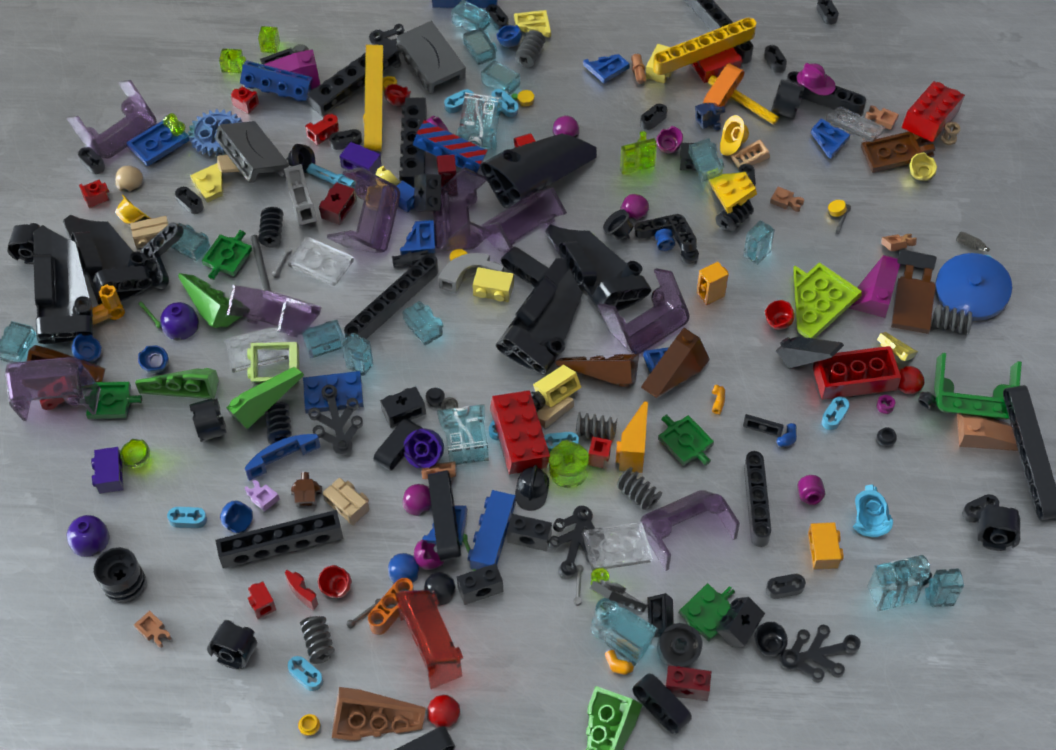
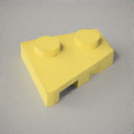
M546 10L514 14L515 25H518L521 31L535 30L541 32L545 37H551Z
M887 332L880 333L877 338L882 347L891 346L893 353L903 361L913 359L918 351Z

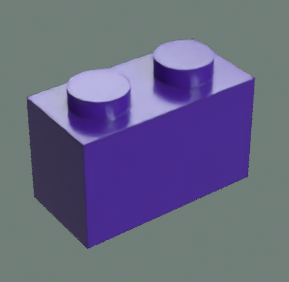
M352 142L348 144L339 156L341 168L369 180L374 177L378 168L382 166L380 154Z
M119 447L94 450V458H91L92 469L95 470V475H92L93 487L97 488L99 494L123 491V458Z

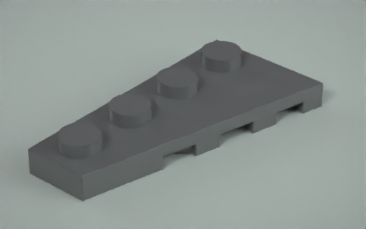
M601 580V582L593 581L590 589L603 597L627 607L630 605L631 608L643 613L648 606L626 593V588L618 583Z

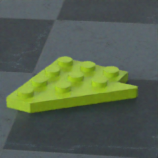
M820 262L808 273H805L797 266L793 267L797 332L803 337L815 339L862 296V291Z

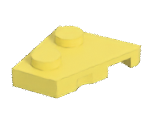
M218 163L190 175L192 182L207 203L223 196V177L218 169Z

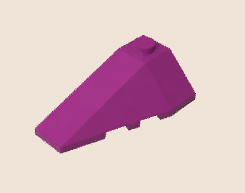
M313 49L296 52L264 64L313 77L311 90L321 85Z
M885 255L880 258L857 287L862 291V296L849 309L886 318L900 266L897 258Z

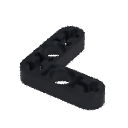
M681 214L638 222L634 226L637 238L654 237L657 231L670 229L682 251L692 252L697 248V239L685 217Z
M174 222L168 224L140 251L146 256L145 266L153 281L152 286L160 290L165 289L169 283V276L160 256L182 237L184 232L183 227ZM164 239L162 246H159L161 240ZM157 264L155 270L152 271L153 266Z

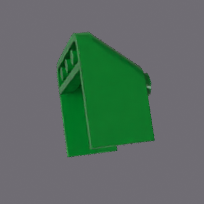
M942 353L937 357L934 391L937 406L942 412L1009 419L1003 390L1004 388L1020 386L1021 361H1017L1011 366L1009 385H998L993 390L992 397L954 393V383L950 379L944 378L946 353Z

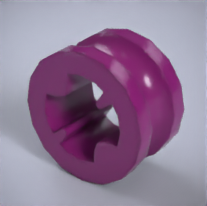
M889 395L880 396L876 405L878 411L883 414L891 413L895 406L894 398Z

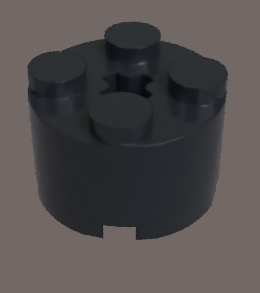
M781 79L771 112L794 119L797 113L795 108H799L802 99L799 95L803 94L805 86Z
M31 223L30 225L14 226L7 248L8 254L17 261L21 259L25 261V264H33V232L40 227L39 224Z
M210 398L189 405L190 411H193L194 414L192 419L200 442L220 437L227 433L223 416L219 417L221 412L217 398Z
M995 504L986 505L985 509L978 515V541H981L985 548L995 551H1004L1009 546H1012V548L1016 547L1020 543L1019 511L1015 508L1001 507Z
M224 620L211 639L207 651L211 657L213 654L217 656V662L231 669H239L240 666L245 668L257 646V640L254 637L255 632L249 627L242 628L230 620Z
M672 624L663 631L658 639V655L667 666L689 667L701 654L702 638L695 628L687 624ZM677 641L679 644H684L682 651L675 648Z

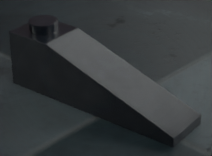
M787 337L780 342L781 346L776 352L788 368H793L832 358L844 345L842 342L807 337Z

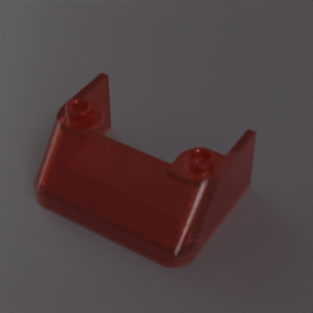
M429 590L401 591L396 593L399 618L401 621H406L427 669L430 689L462 677L460 660L463 659V655L459 647L455 648L437 608L439 603L435 593L431 594Z

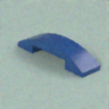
M302 434L288 437L269 445L256 454L245 466L244 469L248 480L250 481L267 473L266 465L298 450L301 451L302 455H305L320 448L319 437L317 434Z

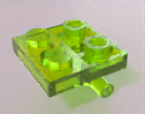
M645 131L640 132L636 143L621 146L620 171L622 175L655 166L657 142L655 138L647 140V133Z

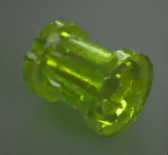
M170 113L163 119L164 126L170 128L174 136H179L185 131V124L179 121L175 114Z
M604 568L594 569L591 573L590 586L593 581H609V572Z

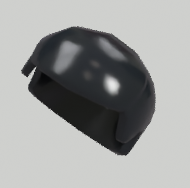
M443 572L431 574L424 584L423 593L425 599L430 604L437 606L448 604L455 593L454 579Z
M765 622L755 632L754 637L757 648L763 655L776 657L785 651L788 645V637L785 629L778 623Z

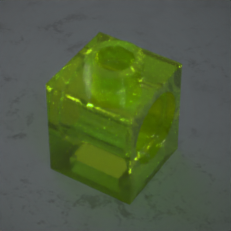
M261 26L258 36L261 52H278L280 44L278 27Z
M222 48L219 58L221 71L223 73H242V67L246 61L242 49Z

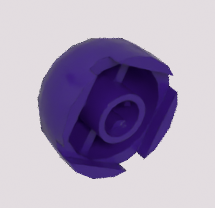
M172 303L161 314L162 331L170 339H187L198 329V316L193 307L186 303Z
M422 428L415 430L404 441L405 458L416 468L432 467L440 461L444 454L443 440L432 429Z
M83 515L73 520L66 534L69 547L75 554L81 557L94 556V553L103 551L110 538L107 526L100 518L93 515Z

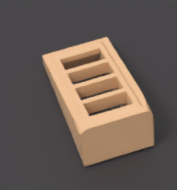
M761 139L734 153L730 158L739 170L742 164H757L770 158V154ZM741 158L743 162L740 163L737 159Z

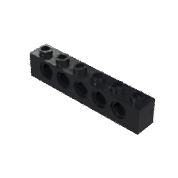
M386 39L376 44L383 45V73L400 61L398 49ZM366 52L307 94L309 105L322 117L365 86Z
M426 97L405 98V105H402V115H405V118H401V126L404 128V131H401V141H404V144H400V152L403 154V157H400V168H403V170H399V180L406 182L413 188L414 175L425 174L426 151L414 146L413 142L423 121H427Z
M337 510L216 539L215 542L218 557L224 569L343 539Z

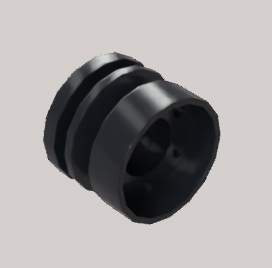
M121 547L111 548L103 552L94 564V576L106 597L111 601L118 603L129 602L143 592L146 585V576L134 553L129 549Z

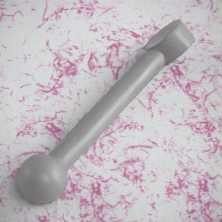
M286 247L284 249V255L281 261L279 262L276 270L272 272V275L274 277L279 276V270L282 267L287 255L291 254L292 251L290 247Z
M582 565L576 566V597L573 601L576 606L582 603L580 597Z

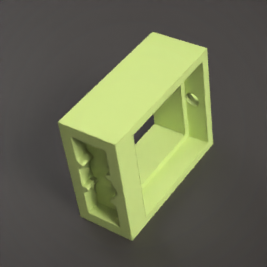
M297 342L251 343V348L247 349L248 360H251V367L247 369V376L253 384L263 383L273 378L258 377V350H289V369L296 367L299 370V344Z

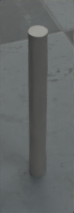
M252 235L251 242L264 295H270L271 289L258 236Z

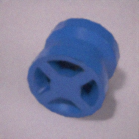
M661 229L655 233V240L660 251H668L675 246V240L672 238L673 233L670 229Z

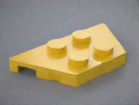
M746 172L707 176L709 184L728 214L733 211L732 207L736 204L741 206L748 199L757 195L756 188Z

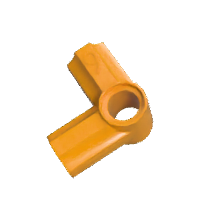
M108 284L102 286L99 291L102 304L92 307L93 325L109 318L112 320L120 319L125 314L115 287Z

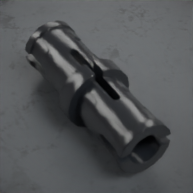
M428 250L414 253L410 251L408 254L392 256L394 268L404 265L413 266L424 255L428 254Z

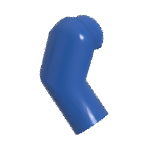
M787 424V433L777 438V445L779 447H788L796 442V424Z

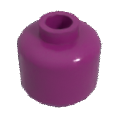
M807 475L798 481L797 488L802 502L815 505L824 499L826 493L820 477Z

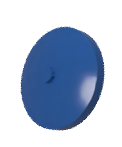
M978 253L961 254L948 260L939 270L935 283L936 295L944 308L949 306L950 312L955 307L957 314L961 309L964 310L965 315L968 311H971L972 321L987 320L998 315L1005 309L1012 294V280L1005 267L997 260Z

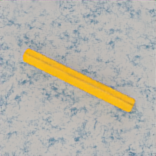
M711 76L708 83L713 85L717 77ZM735 90L730 97L771 124L777 123L779 119L777 115L738 90Z

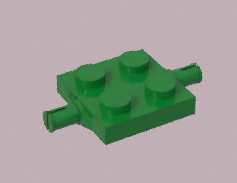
M239 230L235 237H226L220 234L202 259L204 266L212 268L208 275L211 280H215L220 272L235 277L252 252V246L241 241L246 235L243 230Z
M91 382L90 391L87 396H75V404H87L86 416L88 419L127 418L130 403H142V395H130V382Z
M668 414L661 418L668 428L658 435V440L683 466L696 458L705 466L711 462V459L704 452L714 445V441L689 415L675 422Z
M707 583L678 613L687 621L689 626L695 628L699 634L710 642L718 634L716 629L720 625L721 618L730 609L728 599L735 593V590L729 586L721 594Z

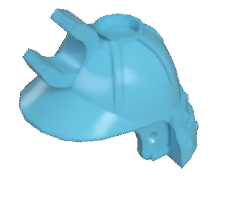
M866 485L865 490L857 494L855 498L857 523L854 524L853 528L861 535L879 537L887 534L892 529L893 518L889 515L888 504L885 498L877 491V487Z

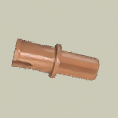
M634 54L631 58L633 64L632 71L635 73L636 81L642 84L646 82V68L642 62V56Z

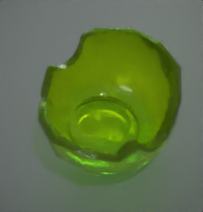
M131 439L120 450V459L129 468H140L149 461L151 451L143 439Z

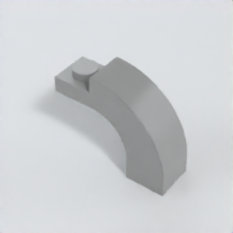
M302 165L284 168L299 225L317 221Z
M470 253L461 255L450 261L443 268L438 277L439 288L457 293L461 284L466 279L476 275L478 267L504 272V266L497 262H490V255Z

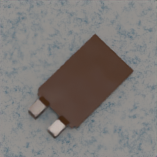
M909 131L861 143L862 151L872 173L908 165L911 159L919 153H926L927 156L934 157L933 151H935L934 145L928 144L927 139Z
M906 265L904 276H900L897 281L891 327L929 334L936 286L934 282H931L932 269L925 268L922 280L912 278L914 266Z

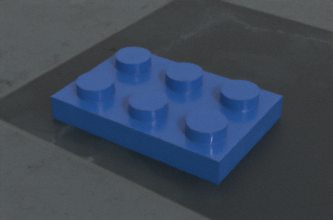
M168 117L126 143L128 148L148 167L190 140L189 135L172 118Z
M360 371L303 377L306 414L313 407L318 408L320 412L330 411L328 401L323 399L321 393L322 388L326 385H333L337 389L338 396L335 401L338 410L346 409L347 400L350 398L358 400V408L364 407ZM328 389L326 391L327 394H331L333 392V390ZM351 402L349 404L350 407H354L356 405L355 402Z

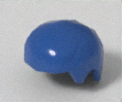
M518 25L504 26L496 34L499 43L506 48L515 47L522 38V32Z
M79 334L73 340L72 353L75 358L90 363L97 360L101 355L102 347L99 341L92 335Z
M158 345L146 346L138 354V363L148 373H159L168 365V354L164 348Z
M241 501L228 502L221 511V523L226 529L234 533L243 532L252 522V509Z
M400 553L391 558L388 565V576L393 583L401 578L410 579L412 583L418 579L419 565L413 555Z

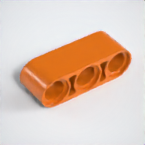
M728 63L710 88L703 103H716L717 106H725L742 81L745 71Z
M401 578L397 580L369 613L368 622L373 634H384L414 599V588L410 579ZM403 589H408V590H409V591L406 592V593H401V592H400V591L403 590ZM391 604L396 605L394 608H387ZM376 620H382V621H383V622L380 623V624H374V622H375Z

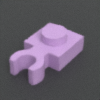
M256 480L252 481L253 489L245 487V491L251 497L252 502L263 511H266L280 500L279 495L267 485L261 488Z

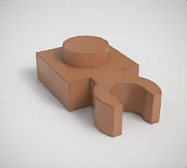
M871 105L869 112H866L865 118L869 120L875 119V124L891 130L899 114L885 108L880 111L877 107Z
M777 187L770 203L784 209L790 206L794 211L799 212L800 205L804 204V199L802 197H794V192Z
M897 234L882 237L881 244L890 251H898L899 249L907 248V246H915L917 238H912V234H905L904 236Z
M456 461L437 463L436 466L422 468V479H428V474L445 470L449 471L450 478L456 477Z
M151 611L147 612L134 624L135 629L148 641L154 637L156 645L160 648L163 647L160 641L162 637H167L168 640L172 639L168 631L162 630L165 628L164 624Z

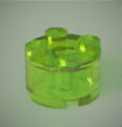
M568 440L561 441L551 450L549 456V473L552 481L560 487L570 488V486L581 485L586 480L589 466L588 451L578 443L569 442Z

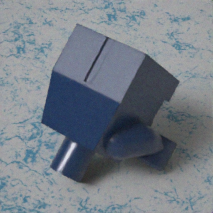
M703 103L695 106L696 121L703 129L708 128L709 125H712L715 131L721 129V123L717 122L720 120V114L725 113L724 106H717L716 103Z

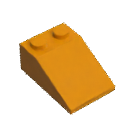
M646 401L643 402L622 432L621 441H617L615 463H619V471H626L632 467V472L643 473L648 402Z

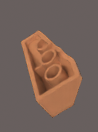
M957 414L959 447L1018 451L1011 424L994 418Z
M339 687L332 738L355 741L361 740V737L373 735L374 737H379L385 733L395 732L397 734L421 730L426 707L360 689Z

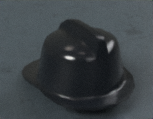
M295 144L286 158L290 167L301 164L304 173H308L309 165L311 163L315 164L316 161L311 147L303 144Z
M623 209L611 214L603 225L606 234L615 240H621L625 237L630 239L629 233L634 227L629 214Z
M537 465L525 469L517 481L515 491L516 502L522 509L527 511L541 508L547 499L549 477Z

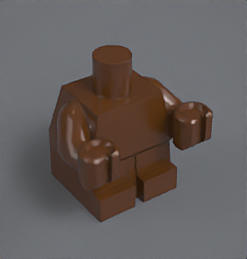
M302 472L301 479H297L291 487V495H294L297 507L317 506L316 494L322 493V486L313 481V479H309V472Z

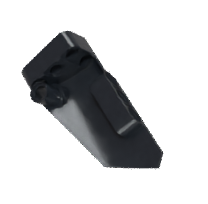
M561 133L513 149H506L481 164V171L500 204L504 208H510L540 189L546 188L597 158V147L576 137Z
M71 214L63 220L69 239L76 242L83 274L87 275L99 305L102 304L99 291L104 285L108 284L115 287L120 302L142 293L152 285L153 281L145 266L146 256L141 252H134L108 221L86 220Z
M552 224L545 230L559 256L568 260L577 284L584 287L600 315H609L622 311L638 303L651 293V287L644 276L640 275L643 269L641 264L636 261L626 263L592 232L570 230Z
M42 225L33 232L37 341L40 344H57L71 342L79 334L93 335L92 303L88 294L76 242ZM85 304L88 308L80 310L79 306Z
M556 258L516 312V317L496 343V348L506 357L527 369L541 374H546L558 355L564 351V341L583 294L571 272L567 259Z

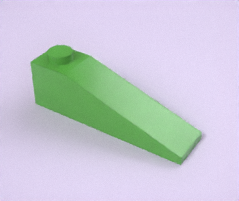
M179 273L178 277L197 310L211 327H228L248 312L249 308L235 298L230 300L224 297V292L210 288L211 285L200 278L190 274Z
M292 367L241 393L238 397L232 399L226 408L232 417L248 429L294 386L304 374L296 367Z
M196 368L136 380L135 384L139 394L215 399L219 378L216 370Z
M595 686L587 711L589 723L588 727H586L588 738L585 750H623L636 725L643 704L632 698Z

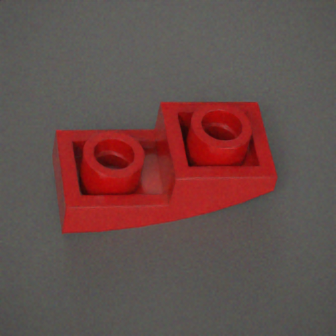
M286 570L285 576L292 592L304 605L314 611L318 606L316 593L306 588L304 577L301 574Z

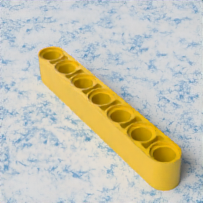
M744 18L660 51L654 55L653 71L658 75H664L752 40L755 36L756 21L753 18Z
M366 44L364 148L381 152L383 45Z

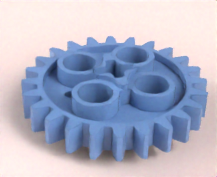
M216 109L215 113L209 110L208 115L203 112V117L197 116V121H192L193 125L189 126L190 131H188L192 147L196 148L197 152L202 151L203 155L208 152L209 156L215 153L216 157L219 153L225 155V151L215 139L218 126L221 124L241 123V117L238 118L237 114L232 115L231 111L226 113L225 109L222 112Z

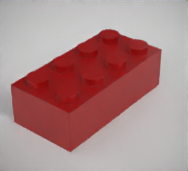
M933 81L909 108L901 128L934 142L944 130L946 123L950 122L959 112L965 95L956 89H951L940 82Z
M891 346L838 352L832 358L816 361L813 364V372L822 400L895 391L898 389L901 380Z
M530 390L492 396L490 411L509 475L522 473L525 469L537 465L540 469H546L550 454Z

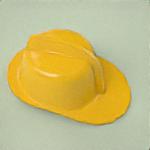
M731 116L724 124L720 151L725 156L733 155L748 139V127L740 116Z
M122 194L124 199L118 205L116 214L123 222L130 224L144 217L151 219Z

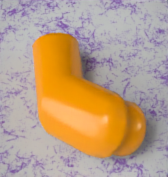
M714 385L712 394L717 395L712 412L714 414H721L725 403V388Z
M609 650L605 653V657L613 672L623 675L633 672V664L618 659L614 650Z

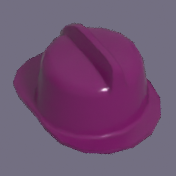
M806 63L803 70L797 75L798 83L804 85L815 94L826 96L835 90L836 84L834 80L825 74V70L820 64Z

